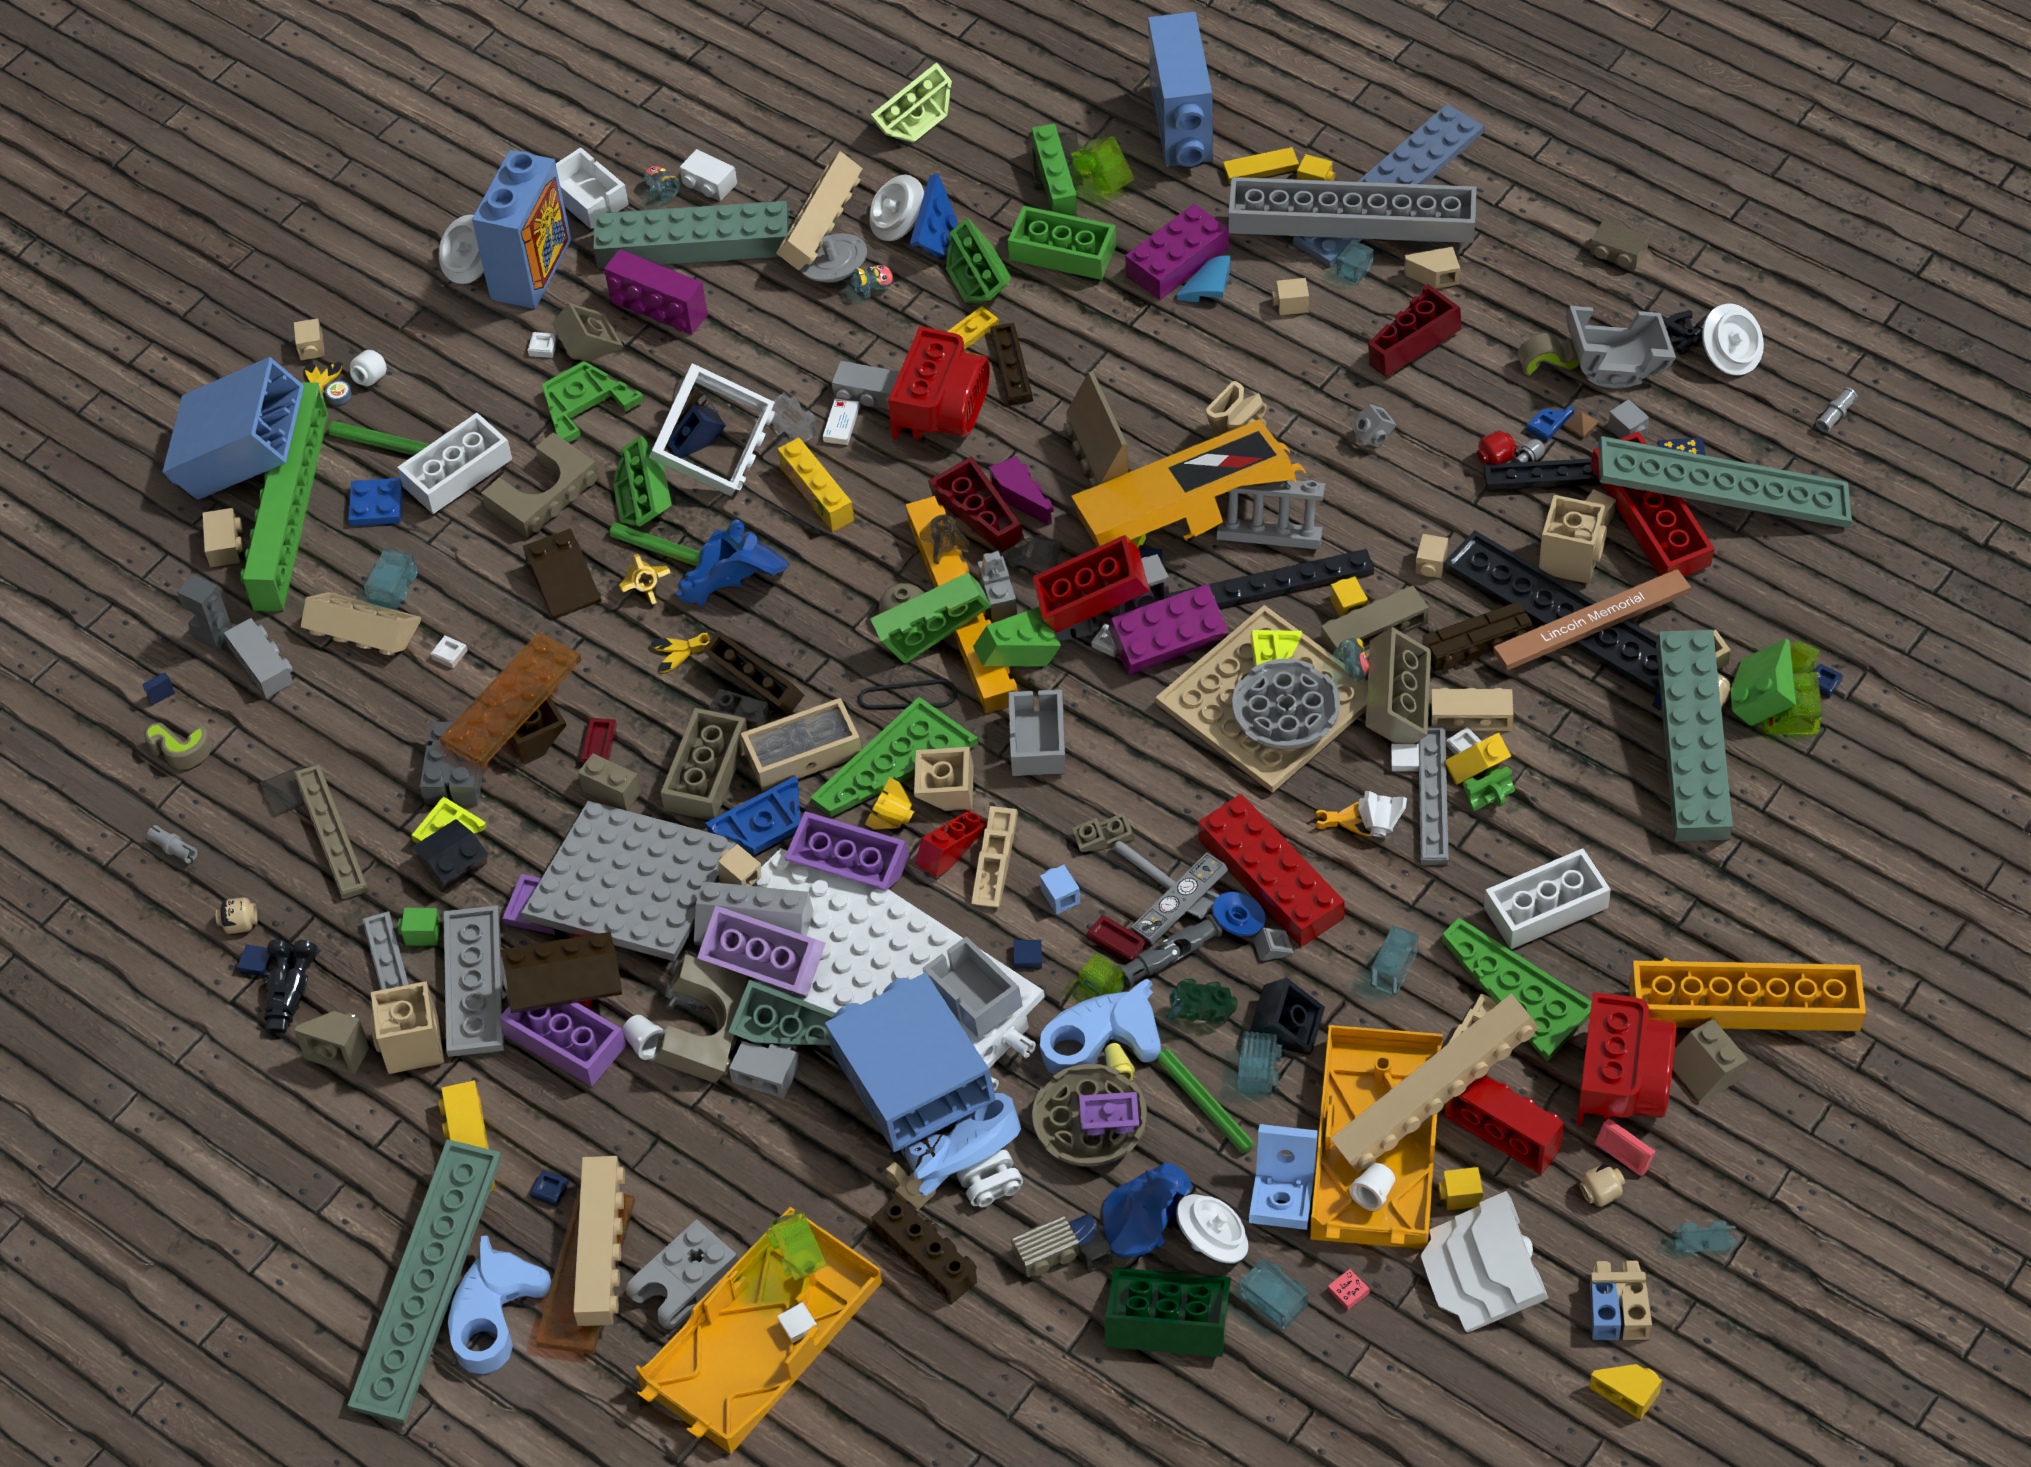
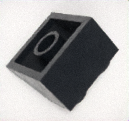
M457 819L411 847V850L441 892L487 863V851L474 833Z
M1287 977L1265 984L1262 988L1250 1032L1268 1046L1306 1055L1312 1054L1325 1006Z

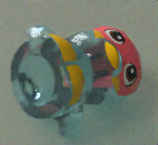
M652 166L645 171L644 182L650 187L649 192L657 190L662 202H668L680 191L679 179L671 176L665 168Z
M884 265L872 266L867 270L859 267L854 269L851 275L853 290L855 292H862L867 299L870 298V289H888L893 281L892 272Z
M1351 638L1342 641L1334 651L1333 657L1345 662V672L1349 678L1355 681L1367 678L1369 655L1364 652L1362 640L1360 638Z

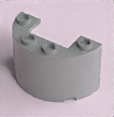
M1569 306L1566 324L1581 370L1590 382L1598 386L1625 388L1642 384L1641 379L1653 375L1655 378L1665 371L1676 358L1661 313L1638 311L1629 328L1587 325L1594 312L1593 308Z

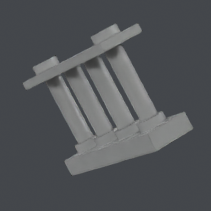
M1287 480L1244 485L1227 491V518H1222L1223 523L1218 525L1217 540L1320 549L1323 527L1314 526L1316 500L1323 501L1325 483H1318L1314 480L1297 482ZM1238 493L1254 494L1252 520L1237 518ZM1264 495L1279 497L1278 523L1263 521ZM1290 498L1305 499L1304 525L1288 523Z

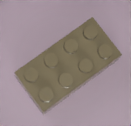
M1393 627L1370 640L1366 727L1396 744H1414L1426 737L1428 732L1431 650Z
M699 708L694 709L661 790L664 811L706 820H712L718 816L744 750L741 733L748 731L745 718Z

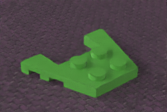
M585 361L542 384L556 434L568 443L581 436L580 430L571 421V418L612 396L625 412L644 402L641 392L637 390L634 392L628 389L627 385L623 382H616L610 379L608 374Z

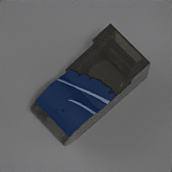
M1090 1213L1068 1222L1078 1239L1079 1254L1088 1273L1112 1264V1249L1100 1230H1098ZM1103 1256L1099 1261H1092Z

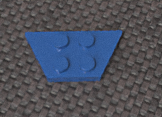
M936 173L929 176L910 244L913 247L921 246L924 252L932 253L933 256L941 259L947 257L950 243L948 240L949 233L957 226L958 220L941 178Z
M794 776L706 822L708 832L724 836L754 855L795 834L801 821L797 777Z

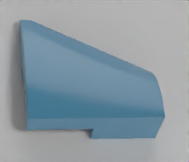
M1218 256L1207 261L1177 293V300L1199 303L1200 296L1223 298L1230 273V256Z

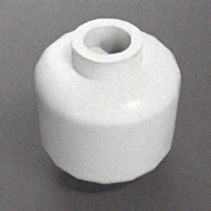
M365 350L350 362L349 367L352 379L363 386L375 384L386 374L387 370L382 355L373 350Z

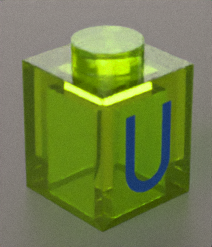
M1095 953L1079 971L1080 986L1096 997L1120 993L1124 987L1123 969L1098 953Z

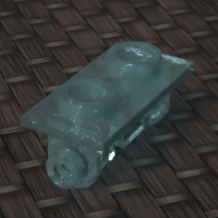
M1727 1221L1709 1222V1227L1698 1228L1697 1223L1680 1224V1229L1672 1232L1673 1235L1679 1234L1680 1239H1675V1250L1681 1251L1682 1254L1703 1252L1702 1241H1707L1708 1252L1730 1251V1248L1736 1246L1735 1236H1729V1231L1734 1230L1735 1226H1727Z

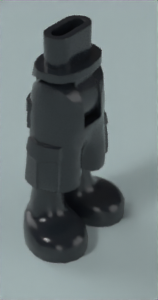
M275 939L268 943L267 952L276 961V969L269 972L266 985L267 998L264 1019L267 1021L265 1031L269 1033H286L288 1024L293 1022L294 1018L292 1016L299 1009L300 998L303 996L308 982V976L305 974L308 965L315 960L318 953L317 945L306 940L296 941L294 949L283 940ZM295 958L294 969H290V966Z

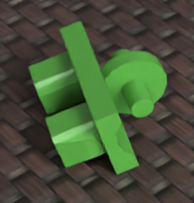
M1494 766L1488 769L1485 777L1478 781L1475 778L1465 780L1463 786L1468 797L1469 807L1476 811L1492 802L1497 806L1504 805L1506 803L1505 796L1515 791L1511 779L1512 770L1508 766L1502 769Z

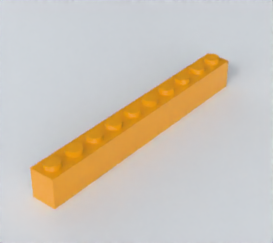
M935 496L906 504L907 521L934 588L966 573L970 574L966 561L962 562L960 559L962 552L959 543L953 542L954 532L950 523L946 524L945 522L947 517L944 506L938 505ZM984 611L952 633L985 714L1008 708L1009 692H1018V688L1014 678L1010 679L1008 676L1010 674L1009 666H982L973 648L985 627L992 624L990 619L985 620L984 615H986V611Z

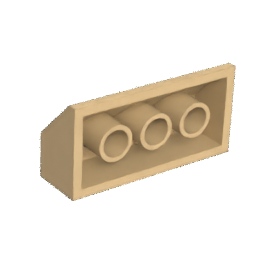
M327 592L306 597L301 628L309 629V633L312 635L325 636L327 634L333 636L332 639L334 641L348 642L349 640L356 642V646L360 648L371 649V647L378 648L382 654L395 655V652L406 649L420 624L421 617Z

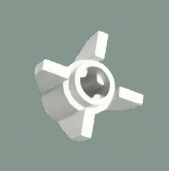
M1365 791L1364 798L1359 799L1358 810L1365 829L1370 831V835L1386 837L1387 833H1392L1393 827L1406 809L1407 798H1391L1377 795L1371 791Z

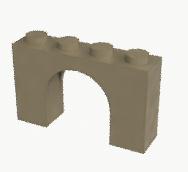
M554 432L535 447L539 464L559 477V480L551 489L539 494H525L516 490L501 478H498L481 492L485 509L527 539L535 532H538L552 517L557 516L566 505L574 501L580 493L593 485L599 478L596 461Z
M685 954L676 966L671 990L704 1002L715 1015L717 1031L716 1034L711 1036H697L668 1025L658 1038L653 1061L716 1083L722 1075H727L731 1065V1059H728L729 1052L733 1050L737 1041V1036L729 1033V1029L746 989L747 976Z

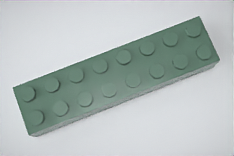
M787 201L596 213L594 217V253L597 268L604 269L620 249L658 265L780 257L776 252L790 229Z
M1659 631L1656 651L1674 841L1729 840L1733 824L1714 631Z

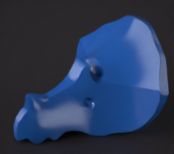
M733 520L727 530L717 529L713 532L707 543L702 547L697 567L694 571L687 572L684 580L679 581L678 591L675 594L686 603L696 602L697 605L703 606L709 594L719 588L726 586L744 587L740 582L743 578H747L757 572L774 576L789 568L790 563L773 549L757 541V537L752 532H746L744 535H741L744 531V524L740 520Z
M1164 1163L1153 1170H1146L1145 1173L1116 1188L1107 1196L1103 1207V1231L1112 1254L1120 1257H1133L1149 1253L1153 1248H1161L1164 1243L1161 1233L1172 1216L1177 1218L1176 1208L1179 1201L1189 1195L1193 1189L1189 1177L1181 1168L1174 1164Z

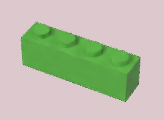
M1055 123L1033 127V150L1051 211L1065 215L1077 214L1076 192Z

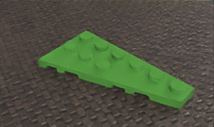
M918 697L810 797L811 803L828 816L833 817L884 791L883 789L889 777L901 783L915 776L916 750L957 747L972 748L979 744L978 737Z
M1458 918L1443 933L1441 941L1496 1004H1499L1512 993L1532 1017L1539 1029L1535 1031L1532 1038L1528 1041L1546 1062L1589 1019L1592 1001L1464 920Z

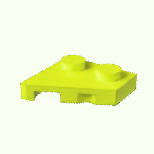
M1252 630L1250 640L1254 667L1271 660L1292 659L1300 642L1302 631Z
M443 796L412 834V841L419 843L455 819L471 830L474 835L486 828V822Z

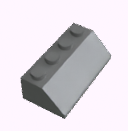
M702 881L696 901L694 944L702 945L715 905L807 936L814 912L809 892Z

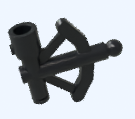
M1691 310L1673 314L1669 318L1661 315L1666 330L1679 336L1669 338L1671 343L1681 342L1675 348L1678 354L1683 355L1692 345L1698 346L1707 316H1704L1694 327L1690 320L1693 317ZM1685 320L1687 328H1683L1677 322Z

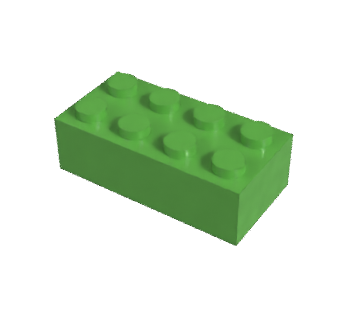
M1023 206L1008 239L1009 260L1102 280L1116 248V225Z

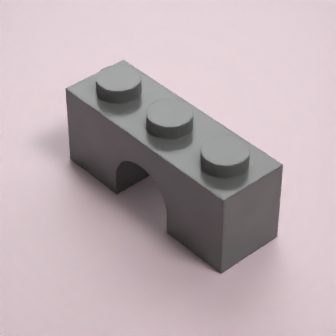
M192 574L177 591L182 608L195 615L188 623L193 638L219 651L227 643L224 632L232 628L220 591L216 584Z

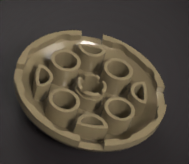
M1100 1064L1076 1065L1056 1073L1053 1079L1043 1089L1039 1090L1032 1110L1033 1127L1041 1144L1056 1158L1076 1166H1102L1122 1158L1139 1142L1146 1127V1102L1137 1084L1121 1075L1119 1070ZM1137 1092L1139 1127L1133 1128L1134 1133L1116 1134V1129H1106L1105 1135L1088 1136L1087 1131L1081 1130L1079 1096Z

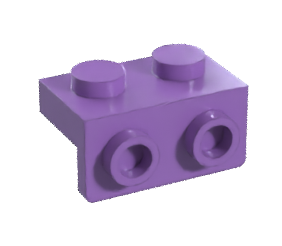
M1137 1092L1079 1096L1081 1130L1087 1131L1088 1136L1105 1135L1106 1129H1116V1134L1134 1133L1133 1128L1139 1127Z

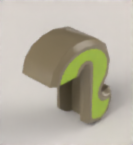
M1541 333L1526 340L1518 350L1521 370L1526 376H1530L1542 361L1566 370H1573L1580 366L1571 338H1567L1565 342L1560 343L1556 335Z
M162 723L151 724L144 732V738L150 752L154 756H159L160 752H163L166 762L178 770L191 769L203 762L211 752L212 743L204 726H201L188 736L184 742Z

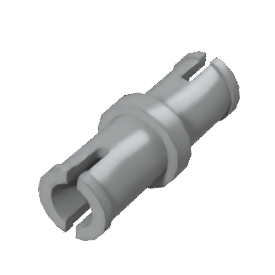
M1845 387L1836 400L1831 401L1827 405V410L1816 421L1817 428L1822 432L1828 433L1838 419H1842L1846 415V410L1857 399V393L1853 389Z
M154 825L153 829L150 828L148 830L147 840L162 847L163 852L169 855L174 854L186 863H191V860H195L197 849L183 842L177 834H170L157 825Z

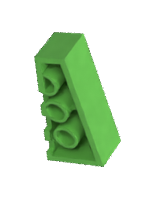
M966 573L870 619L881 642L906 664L990 608L991 605L981 585L969 573Z

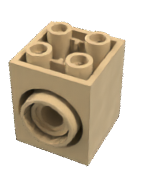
M1554 495L1542 533L1539 568L1554 577L1590 584L1595 564L1600 561L1607 532V527L1603 526L1606 505Z
M427 981L371 992L373 1013L370 1014V1025L376 1051L382 1053L388 1074L444 1063L438 1016Z

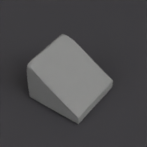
M1262 928L1254 938V944L1260 961L1273 960L1293 954L1286 930Z

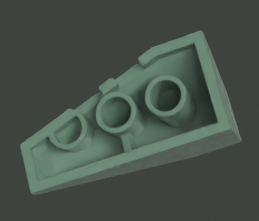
M749 980L729 1033L754 1043L831 1046L825 1022L831 1020L835 1012Z

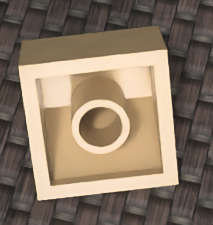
M970 748L916 750L915 797L945 811L972 809L974 765Z

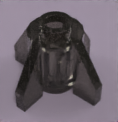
M949 515L936 516L919 533L920 540L933 544V562L935 564H939L943 552H949L955 546L957 550L965 552L970 550V542L957 528L956 519Z

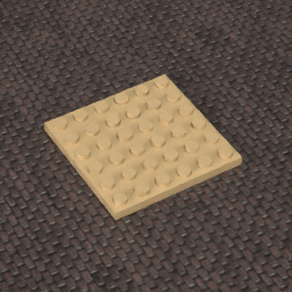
M1263 605L1156 696L1155 700L1159 707L1273 793L1366 711L1368 681L1302 633L1292 659L1313 664L1314 669L1324 675L1327 674L1333 680L1340 697V710L1336 723L1322 739L1298 749H1275L1252 740L1237 724L1232 709V698L1237 683L1240 679L1243 680L1251 673V669L1254 668L1250 640L1251 631H1299L1267 606Z

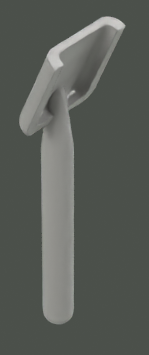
M1122 841L1115 842L1114 849L1166 889L1169 890L1176 883ZM1207 890L1186 912L1202 919L1212 910L1215 899L1220 895Z

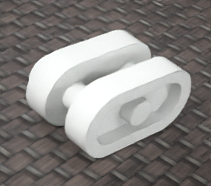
M999 1150L980 1163L957 1172V1178L962 1187L968 1188L966 1195L973 1206L986 1207L994 1200L1005 1195H1014L1020 1190L1023 1178L1018 1169L1011 1168L1014 1162L1007 1150Z

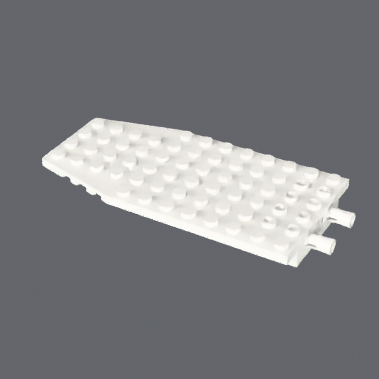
M783 849L778 850L761 867V878L752 885L809 892L814 912L807 936L826 943L808 996L753 977L752 979L759 984L835 1013L847 1004L858 1003L861 1005L883 994L885 988L897 979L909 978L911 980L923 974V967L941 954L946 957L950 973L951 969L947 950L963 939L889 889L882 890L786 861L787 851ZM982 951L1019 986L1023 1004L1020 1009L980 1038L963 1023L962 1018L959 1019L954 1015L988 1068H990L1010 1047L1025 1058L1030 1056L1029 1053H1033L1036 1043L1023 1036L1029 1028L1026 1015L1045 995L1044 990ZM991 1077L993 1089L995 1092L998 1087L999 1081Z

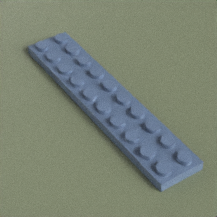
M1446 104L1357 182L1425 185L1484 133V125ZM1294 236L1293 245L1326 266L1331 267L1362 239Z

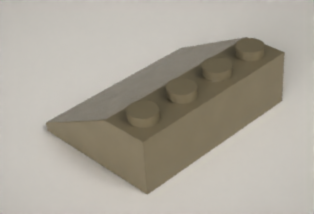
M1093 371L1088 372L1066 412L1067 423H1064L1063 426L1067 438H1072L1075 456H1080L1082 472L1084 475L1088 474L1089 486L1092 488L1128 473V454L1125 438Z

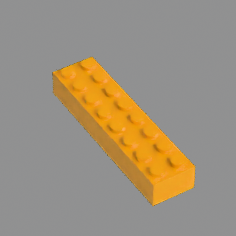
M1633 961L1629 975L1630 997L1640 998L1649 1006V1017L1673 1020L1676 1023V1028H1698L1714 1019L1722 1029L1860 1031L1866 1015L1860 965Z

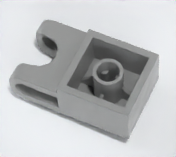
M696 1219L628 1282L626 1294L637 1303H642L653 1295L666 1297V1300L658 1309L657 1315L659 1324L665 1329L671 1330L692 1312L694 1306L738 1262L737 1254Z

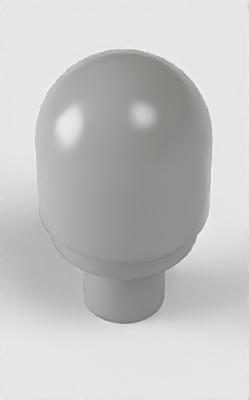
M1537 439L1528 441L1521 447L1519 456L1515 458L1514 462L1537 461L1545 452L1544 444Z

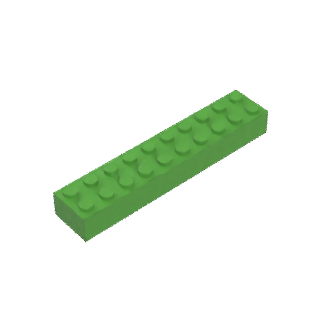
M301 382L304 388L286 463L266 471L264 475L265 488L260 491V509H256L255 529H252L250 533L251 546L250 549L246 550V568L241 571V583L246 587V598L250 600L253 611L284 612L328 419V412L319 383Z

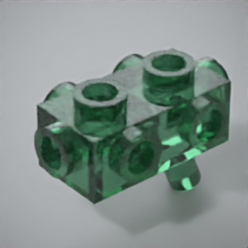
M1184 979L1170 993L1169 1002L1173 1008L1166 1012V1017L1170 1022L1177 1018H1182L1189 1021H1208L1214 1024L1226 1023L1236 1011L1237 998L1231 996L1230 988L1221 987L1219 982H1209L1206 985L1196 984L1194 979Z

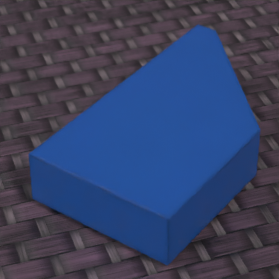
M1570 406L1566 407L1565 410H1540L1527 424L1526 431L1548 442L1574 414V408Z

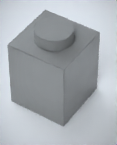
M1629 399L1609 412L1608 429L1618 438L1626 437L1638 431L1643 438L1647 435L1649 417Z

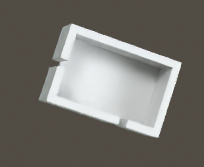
M582 148L577 149L556 163L564 206L590 229L594 228L596 213L618 212L629 205L625 184L598 161L595 162L594 158Z

